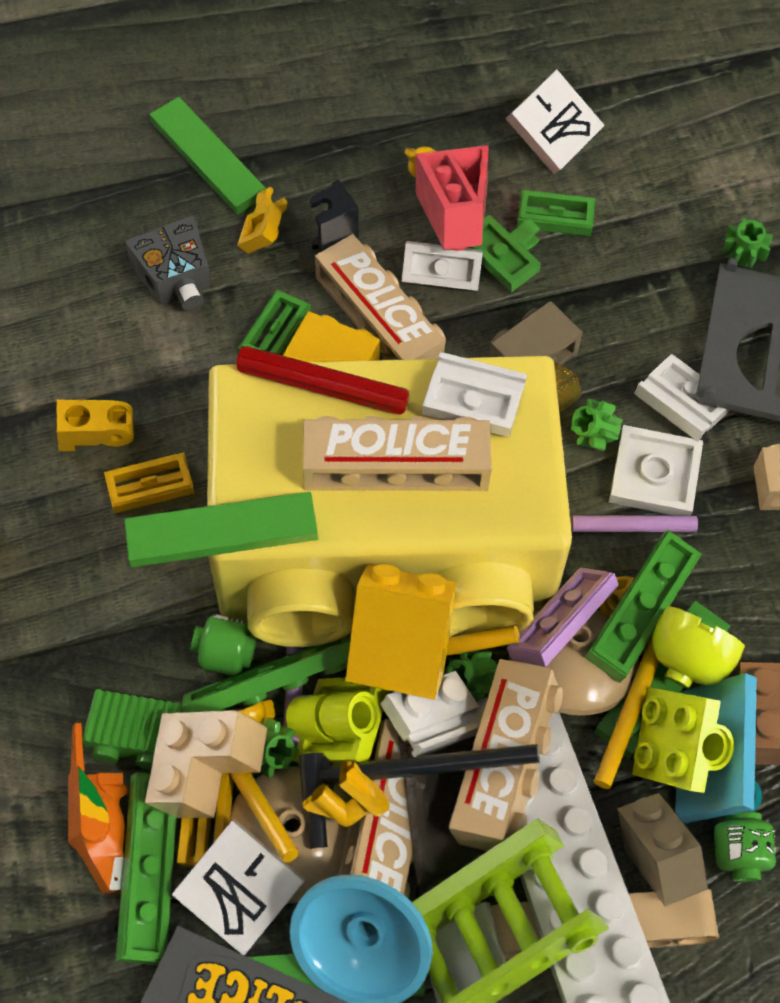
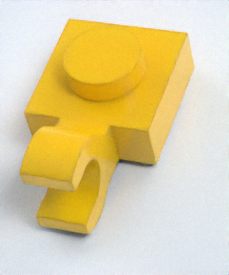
M268 187L257 194L255 211L246 216L237 246L247 254L270 246L278 236V226L282 213L287 209V200L282 198L273 203L271 199L272 187Z

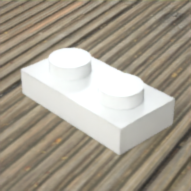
M407 241L405 245L402 282L478 291L483 250L470 248L461 251L444 250L442 245Z

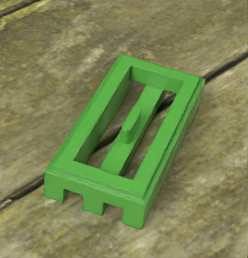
M521 190L517 228L525 220L531 219L541 231L591 236L595 198ZM527 205L544 206L549 208L532 207ZM564 209L586 211V213H584V212H575V211H567V210H564Z
M277 289L238 347L239 351L241 347L249 346L268 352L295 309H298L271 350V353L283 356L308 311L311 312V304ZM281 304H287L278 319L271 326L270 331L259 348L255 347L254 345Z

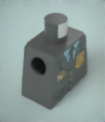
M193 215L125 240L132 268L160 304L179 300L182 308L186 311L195 310L203 304L204 297L201 291L207 289L211 282L206 256Z

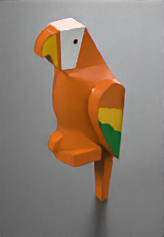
M75 723L72 725L71 770L68 774V843L81 856L102 894L121 893L125 823L119 801L120 798L127 794L128 786L123 785V773H97L92 775L84 773L81 723Z

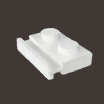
M440 352L438 363L423 403L422 415L440 420H454L459 417L490 420V433L509 438L526 384L527 374Z
M673 354L655 368L644 382L641 381L634 393L697 442L706 431L708 432L730 411L729 409L699 402L696 399L700 374Z
M456 671L443 675L435 700L393 692L387 694L380 704L404 742L408 740L414 749L411 753L413 757L424 756L476 736L482 719L477 711L479 705Z

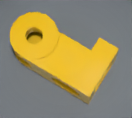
M57 399V440L59 452L75 451V446H99V444L119 447L128 445L133 441V408L128 403L115 400Z

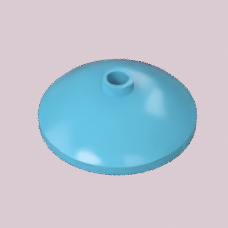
M340 875L327 878L312 886L303 895L292 915L290 939L294 955L300 967L322 991L345 1002L401 1003L416 993L428 974L432 962L433 949L427 924L418 909L408 898L384 882L360 875Z

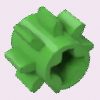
M742 219L738 228L732 225L728 227L725 236L726 241L722 250L725 253H729L731 259H736L738 265L753 268L757 258L766 261L770 252L769 245L773 235L766 234L762 222Z
M587 399V406L575 409L570 430L580 435L577 440L578 445L604 451L607 443L618 440L623 420L613 414L616 408L614 404Z
M476 650L460 653V657L448 659L449 665L446 669V674L456 671L476 702L484 699L485 693H490L496 673L497 664L491 659L492 653L490 651L478 652Z
M266 718L264 726L268 729L261 771L259 773L272 777L275 769L283 768L287 771L290 769L289 764L299 749L295 747L290 739L295 733L293 729L280 726L279 721Z

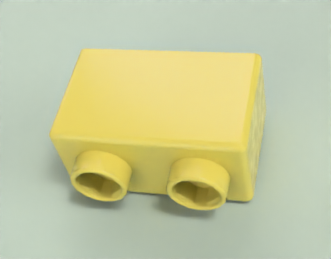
M548 356L467 358L527 374L526 384L522 392L510 437L490 433L492 471L488 491H311L318 540L208 556L220 614L247 621V627L252 635L269 644L284 647H310L335 642L348 635L352 630L357 585L367 564H390L396 566L400 571L419 575L435 573L443 576L446 580L458 582L449 637L513 625L518 627L519 632L526 629L534 619V611L542 609L558 592L572 543L554 360ZM438 359L309 362L406 388L409 390V402L404 414L400 415L243 373L237 370V364L213 366L209 370L207 506L310 492L304 491V420H316L324 416L335 417L339 420H362L371 416L381 417L385 420H408L413 417H427L431 420H440L422 415L423 403Z

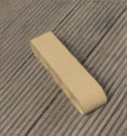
M710 889L667 906L663 905L655 892L629 894L649 948L703 944L719 939ZM520 902L537 938L540 940L541 938L529 902ZM499 904L490 906L505 960H510L521 953L522 950Z

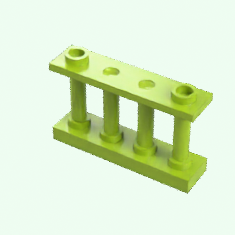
M539 818L412 902L424 918L430 932L433 953L428 972L442 1003H496L569 954L588 950L598 941L597 936L609 929L605 919L586 909L579 914L551 862L553 853L564 847V844L557 831ZM528 870L535 871L563 924L540 940L537 938L512 889L514 880ZM489 896H495L522 950L521 953L501 966H498L473 915L475 906ZM451 921L456 922L482 976L480 980L460 993L434 939L437 935L436 931Z

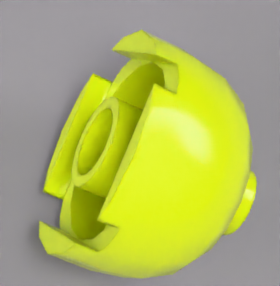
M667 606L664 613L660 615L653 632V650L656 658L668 669L665 677L688 689L692 682L711 685L719 683L728 677L740 661L745 645L725 630L717 626L713 629L701 623L702 618L679 608Z

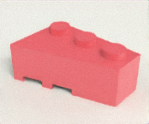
M489 145L416 154V196L444 250L461 251L468 247L482 245Z

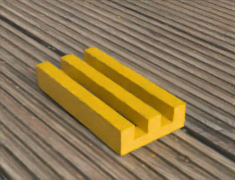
M184 452L104 472L114 514L195 494ZM180 468V471L158 477H156V475L141 478L138 482H133L116 487V483Z
M222 773L217 799L214 842L230 824L234 780L229 773ZM182 818L177 864L182 867H195L208 851L212 818H199L195 856L197 818Z

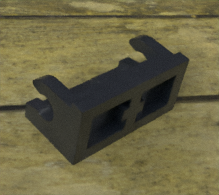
M340 180L333 182L332 187L312 196L310 208L318 207L322 203H328V210L321 212L315 217L318 225V236L312 241L313 250L319 249L320 253L351 234H354L359 240V209Z

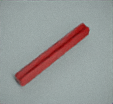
M249 346L241 347L237 356V370L240 372L399 415L404 414L409 402V390L406 388Z

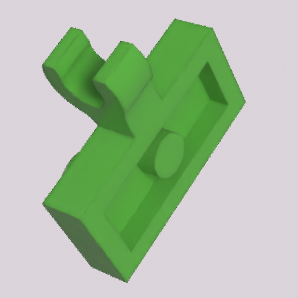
M490 214L484 218L482 245L468 248L483 250L481 264L512 293L540 272V262L527 251L539 242L535 234L540 231V228L531 219L525 220L518 228L509 233Z

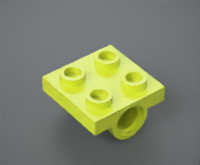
M346 677L318 679L314 694L296 696L291 700L286 711L287 727L295 731L293 736L299 739L296 747L299 751L295 753L293 761L299 764L298 755L324 753L332 761V766L341 765L347 760L351 763L354 761L356 763L369 762L384 711L380 704L389 694L390 690L347 682Z
M648 687L645 703L642 708V721L634 753L632 775L689 791L705 793L708 771H717L724 768L729 763L734 751V740L731 732L727 727L717 724L721 701Z

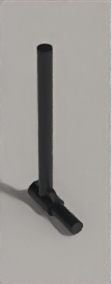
M538 744L356 764L370 780H382L540 763V752ZM324 753L298 755L302 802L309 798L316 788L322 784L328 786L332 791L334 790V784H339L341 765L332 766V761ZM306 810L309 849L328 847L326 817Z

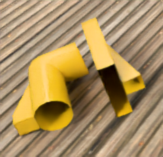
M349 760L341 764L339 786L353 797L350 801L346 803L328 786L322 784L303 802V808L308 812L332 818L343 827L355 824L369 812L379 817L389 810V801L384 792L362 773L355 761L351 763Z

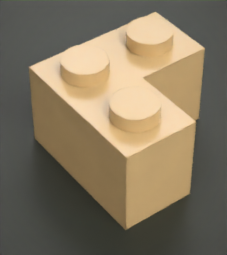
M238 710L162 713L145 803L176 818H214L222 773L260 772L268 728Z

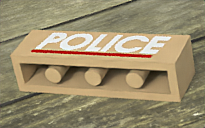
M351 234L315 255L316 279L358 329L366 330L374 335V337L380 339V355L384 360L438 359L440 352H445L446 338L441 328L435 323L431 324L426 319L416 299L411 296L407 297L400 289L395 275L390 270L385 271L381 267L369 245H362L356 236Z
M331 416L320 417L316 420H304V491L489 490L492 471L490 420H477L472 417H459L454 420H431L427 417H413L408 420H385L376 416L366 417L362 420H339Z
M499 659L472 751L538 744L540 755L547 754L551 742V729L548 726L552 713L557 714L559 712L563 696L562 687L558 686L552 668ZM538 763L467 770L465 772L449 825V829L459 845L489 851L527 825V815L524 812L528 798H534L538 790L539 771L536 770Z
M384 719L379 724L369 762L413 757L411 753L414 749L408 740L405 742L402 740L389 719ZM435 751L424 756L435 755ZM428 775L372 780L386 795L389 801V810L379 817L369 812L355 824L348 827L337 876L360 875L370 877L390 885L406 898H409L410 884L406 881L409 866L414 861L418 851L419 840L415 837L418 820L422 817L427 805V795L424 793V788Z

